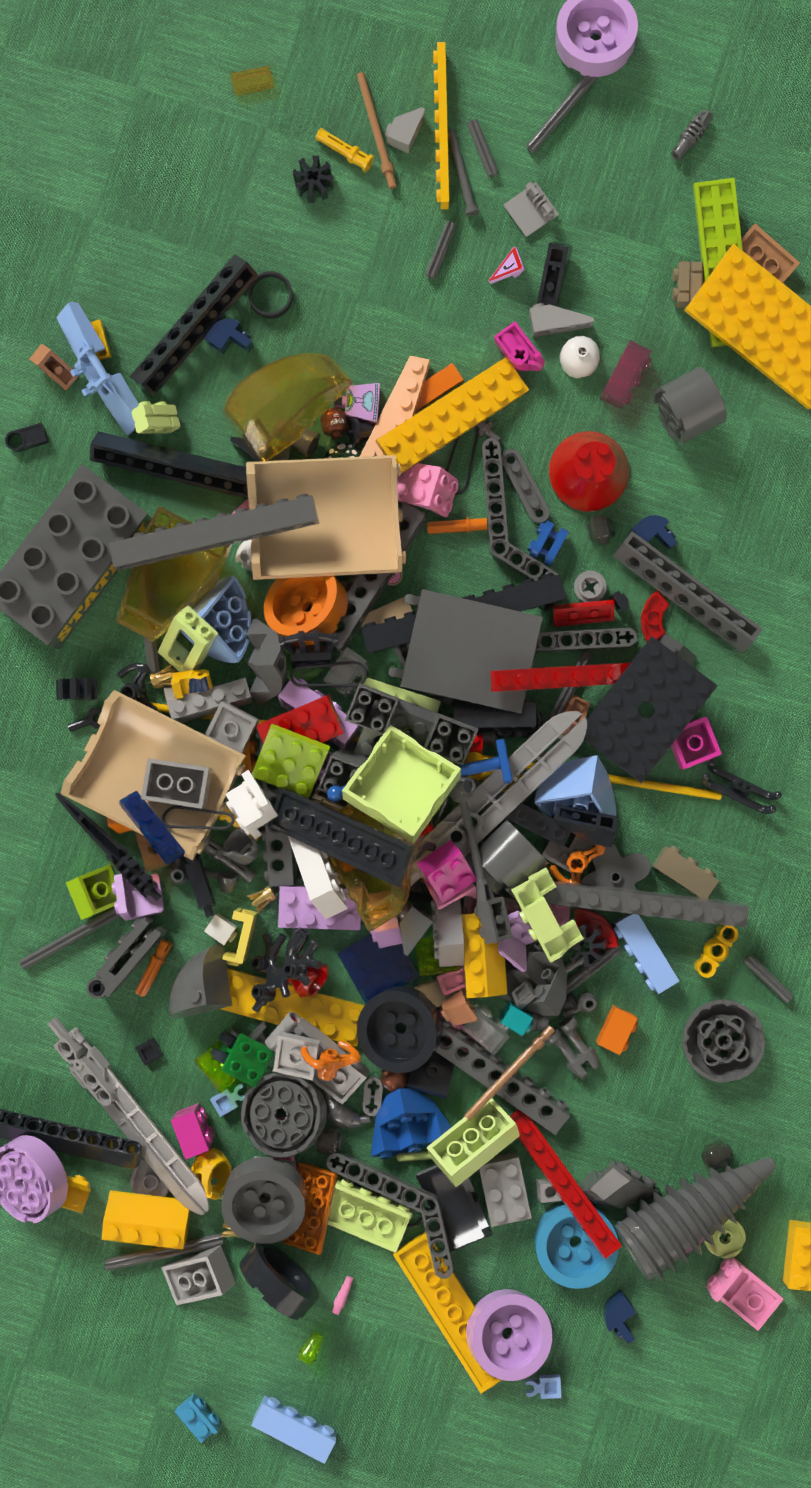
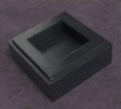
M154 1037L135 1047L144 1065L164 1055Z

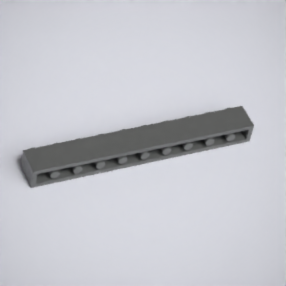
M301 494L296 496L294 500L280 499L276 501V504L268 505L263 503L256 505V508L251 510L242 508L230 515L220 513L215 515V518L209 520L207 518H199L192 524L178 523L174 525L175 528L167 529L166 527L155 529L153 533L140 532L128 539L126 537H118L114 539V542L108 543L113 567L120 571L320 524L315 500L312 495Z
M555 880L553 881L557 887L543 895L547 904L747 927L749 907L745 903Z

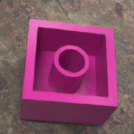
M707 716L689 722L670 746L680 770L722 754Z
M452 840L416 863L431 889L442 903L477 881L463 854Z
M200 1103L177 1111L171 1119L185 1159L208 1151L214 1142V1130L212 1126H208L206 1121L208 1119L207 1112L204 1107L201 1108Z

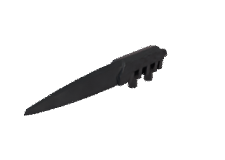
M55 793L57 799L76 822L107 855V860L145 899L150 895L157 902L162 897L156 891L158 883L153 881L151 875L146 874L144 868L139 867V863L132 859L127 849L122 844L118 845L100 826L61 794Z
M197 853L193 860L183 856L181 859L198 910H204L206 918L214 916L212 906H215L216 903L205 873L202 856Z

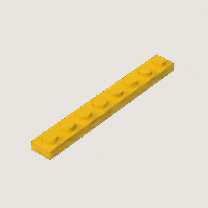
M437 42V50L433 51V64H437V70H434V83H438V90H434V103H438V110H435V123H439V130H435V143H439V150H435L436 163L440 162V169L436 170V182H440V189H436L437 202H440L441 209H449L445 42Z

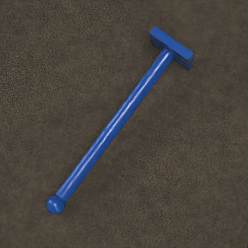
M496 740L498 757L464 763L463 766L457 764L456 766L461 768V776L501 769L504 785L511 784L512 776L505 740ZM337 785L330 787L327 792L328 798L333 802L341 801L343 798L342 790L345 786H342V788Z

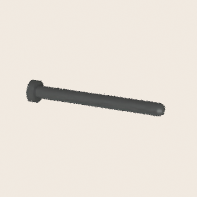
M450 129L447 134L467 206L465 213L467 217L475 216L480 212L479 207L473 201L455 131Z

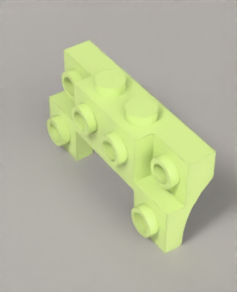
M544 868L529 876L528 881L511 889L522 910L519 912L524 924L528 922L531 927L528 932L533 941H539L551 963L562 957L569 948L584 938L574 920L562 926H559L543 897V895L557 886L552 880L548 869Z

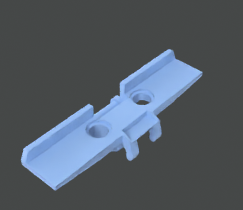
M69 302L56 318L78 358L77 363L74 365L76 369L71 370L70 373L73 377L84 373L89 381L86 385L87 388L82 390L84 396L98 392L120 427L129 436L135 430L132 410L138 407V402L121 373L107 374L96 355L97 352L105 349L103 343L79 303Z

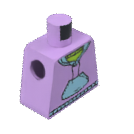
M380 383L347 386L346 396H334V408L345 409V415L348 420L356 418L360 423L369 422L372 426H375L378 421Z

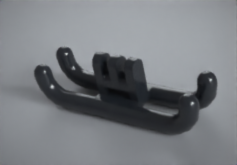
M710 759L707 762V768L713 774L730 781L728 788L712 781L709 773H704L701 781L705 786L763 814L776 812L777 808L775 805L765 806L747 798L750 793H754L768 800H778L782 797L780 791L769 792L717 767L714 759Z

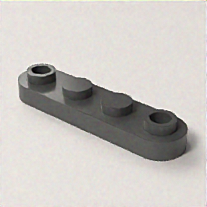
M514 449L506 450L501 457L503 469L531 521L536 524L544 523L550 514L544 498L520 453ZM508 458H513V459H514V463H513V464H509V463L507 462V459H508ZM541 511L543 515L541 517H537L535 515V512Z

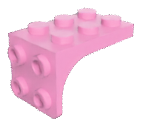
M420 463L403 472L401 476H397L398 502L423 507L442 517H448L449 512L452 510L455 493L458 490L457 478L441 467Z
M734 1257L724 1259L719 1271L710 1276L707 1281L706 1288L713 1300L716 1302L721 1300L757 1331H759L784 1300L780 1294Z

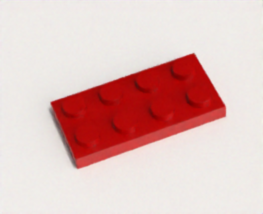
M329 694L256 725L263 743L271 724L321 743L346 732Z

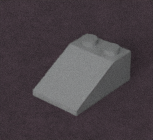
M221 1245L199 1251L161 1267L176 1305L221 1296L236 1284Z

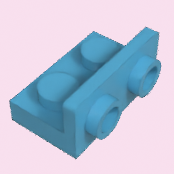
M195 1393L175 1409V1413L200 1443L212 1433L216 1434L219 1431L220 1420L214 1412L211 1413L204 1399L198 1397Z

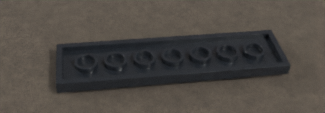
M280 788L274 806L278 816L269 821V827L389 884L401 887L415 846L300 794Z

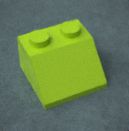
M110 864L66 882L81 920L115 906L114 903L117 902V896L114 895L112 890V883H115V874Z

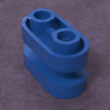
M547 520L546 523L542 522L536 532L540 535L536 541H531L527 551L530 552L529 556L534 559L537 558L538 554L545 557L543 564L550 567L569 531L561 528L558 533L552 530L554 523ZM547 537L555 540L550 551L543 548Z

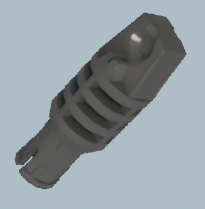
M702 110L690 121L687 128L680 135V141L671 152V156L675 160L681 161L689 148L694 147L702 137L713 118L710 111Z

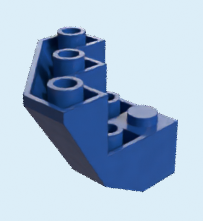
M398 1089L386 1096L376 1114L371 1155L372 1157L388 1159L399 1153L420 1151L421 1148L428 1147L452 1127L432 1099L414 1089Z

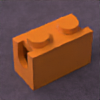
M612 1005L596 1039L597 1044L619 1055L622 1051L625 1052L630 1042L628 1040L630 1033H634L638 1026V1018L634 1014Z

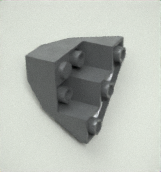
M253 619L246 634L255 647L248 664L257 676L251 686L250 694L258 705H262L280 694L287 680L285 648H282L279 644V634L258 619Z
M536 940L526 946L527 971H520L508 960L505 962L507 995L499 996L516 1005L512 992L527 980L531 983L536 997L523 1009L543 1016H559L566 1000L567 972L562 957L550 963L539 941Z
M613 1159L603 1172L600 1170L596 1172L592 1169L579 1186L589 1201L619 1209L637 1203L639 1199L653 1197V1192L659 1193L655 1187L656 1183L648 1176L644 1178L634 1168L631 1171L623 1162L619 1161L617 1163Z

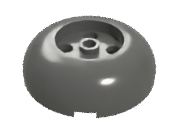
M727 999L713 1000L698 1007L686 1021L682 1035L684 1054L690 1065L700 1075L715 1082L725 1083L746 1077L758 1066L765 1049L763 1027L757 1016L743 1004ZM720 1020L723 1022V1026L717 1029L716 1022ZM735 1032L739 1033V1039L736 1041L731 1038ZM720 1036H724V1040L722 1042L718 1040ZM711 1038L709 1045L703 1044L704 1039ZM726 1049L728 1051L727 1056L721 1057L720 1051Z

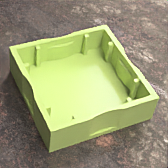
M390 725L374 746L369 758L358 768L342 790L343 800L414 844L461 778V768L437 753L423 748L416 740Z

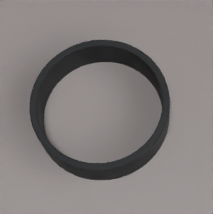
M267 271L258 274L249 285L248 298L252 309L258 315L274 319L281 317L290 309L293 301V292L289 281L282 274ZM269 277L282 280L290 290V297L285 307L274 313L260 311L251 300L254 286L260 280Z

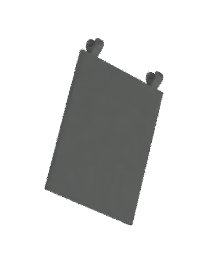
M422 589L420 597L407 594L404 602L418 605L406 663L404 670L391 667L388 675L402 678L400 687L521 714L526 690L491 692L490 671L529 669L532 667L543 617Z

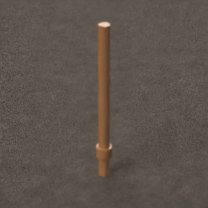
M360 72L357 74V78L382 162V173L386 176L389 189H394L397 185L393 175V164L389 161L365 74Z
M549 1025L539 1036H536L531 1041L532 1044L464 1116L470 1121L537 1050H540L545 1045L544 1042L555 1030Z

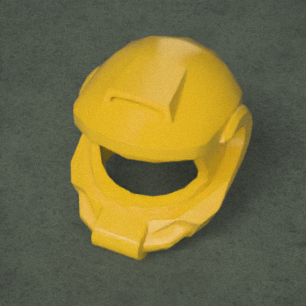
M210 1148L208 1151L196 1155L191 1171L202 1183L206 1197L217 1200L224 1192L226 1182L232 1172V1167L222 1151ZM213 1178L219 1179L217 1184L211 1185Z

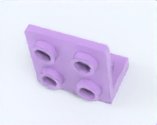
M516 911L508 915L513 938L500 941L498 951L514 967L525 972L527 971L526 945L534 941L528 932L531 929L529 923L524 924L519 915L520 911Z

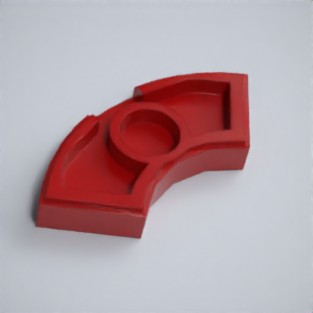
M658 590L648 598L641 614V630L646 643L651 636L658 640L666 634L662 627V617L664 611L670 605Z
M574 908L575 923L578 929L583 923H589V933L592 935L595 928L599 926L603 931L595 939L605 940L607 938L608 946L606 948L619 947L617 935L613 927L603 916L590 909Z

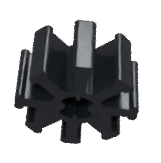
M315 155L312 156V167H309L305 162V158L299 160L300 171L293 170L296 192L299 197H302V194L308 191L307 199L309 203L315 202V191L319 192L324 201L328 198L327 188L324 187L334 188L331 165L326 161L320 167L319 156Z
M56 679V700L84 701L98 699V679Z
M583 923L579 927L584 939L568 949H577L578 951L570 958V961L574 964L579 960L581 954L584 955V967L592 965L594 962L592 956L597 959V962H600L605 956V952L602 953L598 948L605 949L608 946L607 938L605 940L595 939L597 935L602 933L603 929L597 926L594 933L589 935V923ZM586 941L590 943L587 949L583 946Z

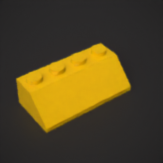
M475 913L461 914L466 997L479 998L507 995L505 957H502L498 951L499 942L485 944L484 938L479 934L481 927L480 918L476 917Z
M110 1190L103 1220L102 1240L184 1249L188 1235L190 1210L184 1207L176 1198Z

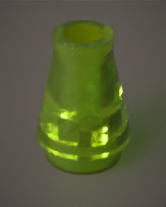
M313 1331L312 1335L298 1351V1359L308 1365L316 1362L324 1337Z

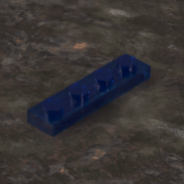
M137 790L119 800V805L167 865L185 854V850L146 801L141 799V795Z

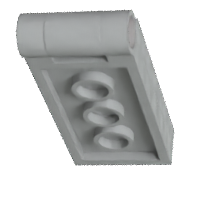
M289 1012L265 1040L267 1047L276 1052L278 1035L281 1031L320 1040L317 1060L320 1059L322 1051L327 1049H334L339 1055L349 1054L305 1018L301 1019L295 1012ZM360 1062L353 1063L338 1069L336 1077L331 1081L320 1079L316 1069L315 1077L311 1081L339 1103L343 1104L367 1078L369 1069Z

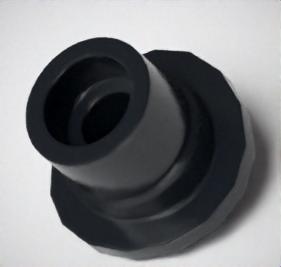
M350 418L347 422V433L352 446L356 447L359 442L369 439L372 433V426L369 422L360 423L356 418Z

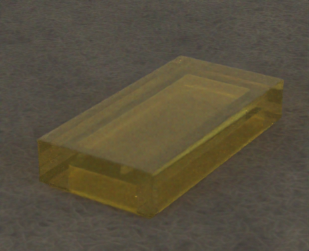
M269 65L230 74L235 96L274 88Z

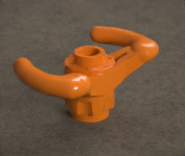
M594 844L595 847L586 851L574 850L571 852L567 859V865L571 871V879H566L555 865L550 866L549 869L557 881L581 883V873L586 869L591 859L605 852V846ZM580 859L581 862L577 863L575 860Z
M343 1040L338 1042V1046L350 1054L339 1055L336 1050L327 1049L322 1051L320 1059L317 1060L309 1054L307 1047L301 1048V1055L305 1062L317 1069L318 1077L325 1081L333 1080L337 1075L338 1069L358 1063L361 1060V1056L356 1048Z

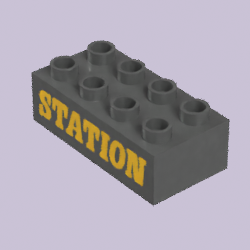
M81 464L0 571V610L48 646L60 649L118 572L113 567L108 543L114 542V539L118 537H126L128 539L134 537L136 533H148L156 521L147 512Z

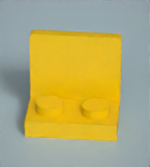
M65 1171L68 1192L66 1200L61 1207L83 1214L91 1192L90 1184L87 1182V1178L80 1175H75V1177L67 1176Z

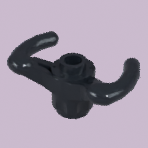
M133 663L118 672L119 678L125 677L132 671L137 670L139 672L131 683H126L121 688L120 693L158 712L157 707L149 701L145 680L150 672L147 664Z

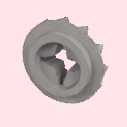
M595 571L581 573L574 583L576 597L582 600V602L599 601L606 592V582L603 576ZM586 582L589 584L597 582L593 587L594 593L590 590L583 592L587 586Z

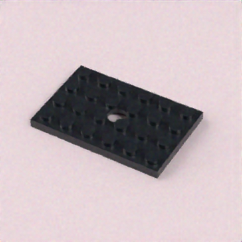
M651 636L588 717L584 740L642 783L718 685ZM643 702H650L655 707L654 714L649 718L642 717L638 712V708Z

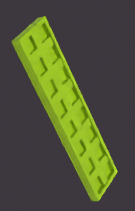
M735 178L693 184L704 282L732 244H735L743 251ZM709 331L711 348L727 346Z

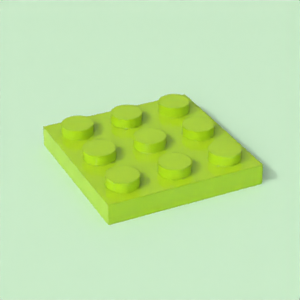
M271 724L252 775L254 778L309 798L330 746Z

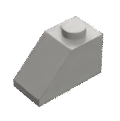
M421 107L395 117L393 123H389L385 131L387 144L409 154L425 119V109Z

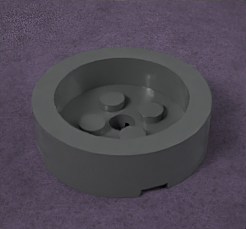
M282 1073L266 1075L260 1079L257 1087L251 1086L244 1097L241 1108L243 1130L248 1135L252 1145L262 1153L273 1157H288L309 1149L320 1138L327 1118L325 1099L318 1086L311 1080ZM280 1108L286 1111L287 1117L284 1120H280L277 1117V1112Z
M271 1157L249 1159L238 1165L229 1175L221 1204L223 1218L236 1235L247 1241L260 1244L282 1241L291 1236L303 1221L307 1199L306 1185L300 1173L286 1162L281 1163L273 1160ZM267 1193L271 1197L269 1200L260 1197V1194Z

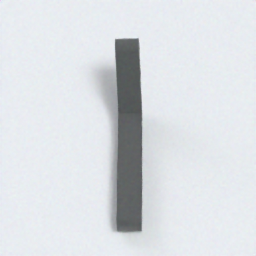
M494 438L485 440L482 445L481 455L490 555L526 579L533 578L534 581H537L543 571L545 574L553 573L554 576L559 575L508 542L501 447L498 440ZM488 446H492V449H494L493 458L489 459L490 451ZM494 465L497 467L498 472L492 474L488 472L487 467ZM496 485L500 491L493 494L489 491V487ZM498 505L501 508V512L494 514L490 507ZM500 525L503 528V532L496 534L493 532L492 527ZM502 545L505 552L497 554L494 551V546ZM514 555L519 556L522 560L521 564H513L511 557ZM530 566L537 567L539 570L538 575H531L528 572V568Z
M631 628L539 633L535 653L628 648L637 641V634ZM626 633L628 637H631L628 643H626L625 639L617 641V637H623ZM603 634L610 635V644L602 642ZM583 635H588L591 638L590 645L582 643L581 638ZM563 636H568L571 639L570 646L567 647L561 643ZM543 637L551 640L550 647L546 648L541 645Z
M337 1150L330 1154L327 1158V1167L331 1171L422 1213L434 1271L442 1279L450 1277L453 1272L454 1263L438 1197L345 1152ZM339 1157V1162L341 1163L336 1166L333 1159ZM349 1161V1164L346 1166V1169L344 1170L343 1167L345 1165L343 1164ZM358 1165L361 1170L360 1174H353L350 1171V1167ZM372 1173L377 1174L379 1182H370L369 1175ZM390 1182L396 1183L398 1190L396 1192L389 1191L387 1184ZM406 1192H415L417 1198L413 1201L408 1200ZM426 1200H433L436 1207L434 1209H427L424 1202ZM433 1220L438 1221L440 1228L433 1230L430 1228L429 1223ZM441 1241L444 1243L445 1248L438 1251L435 1249L434 1243ZM443 1256L445 1266H448L447 1271H444L443 1268H440L442 1262L441 1257Z

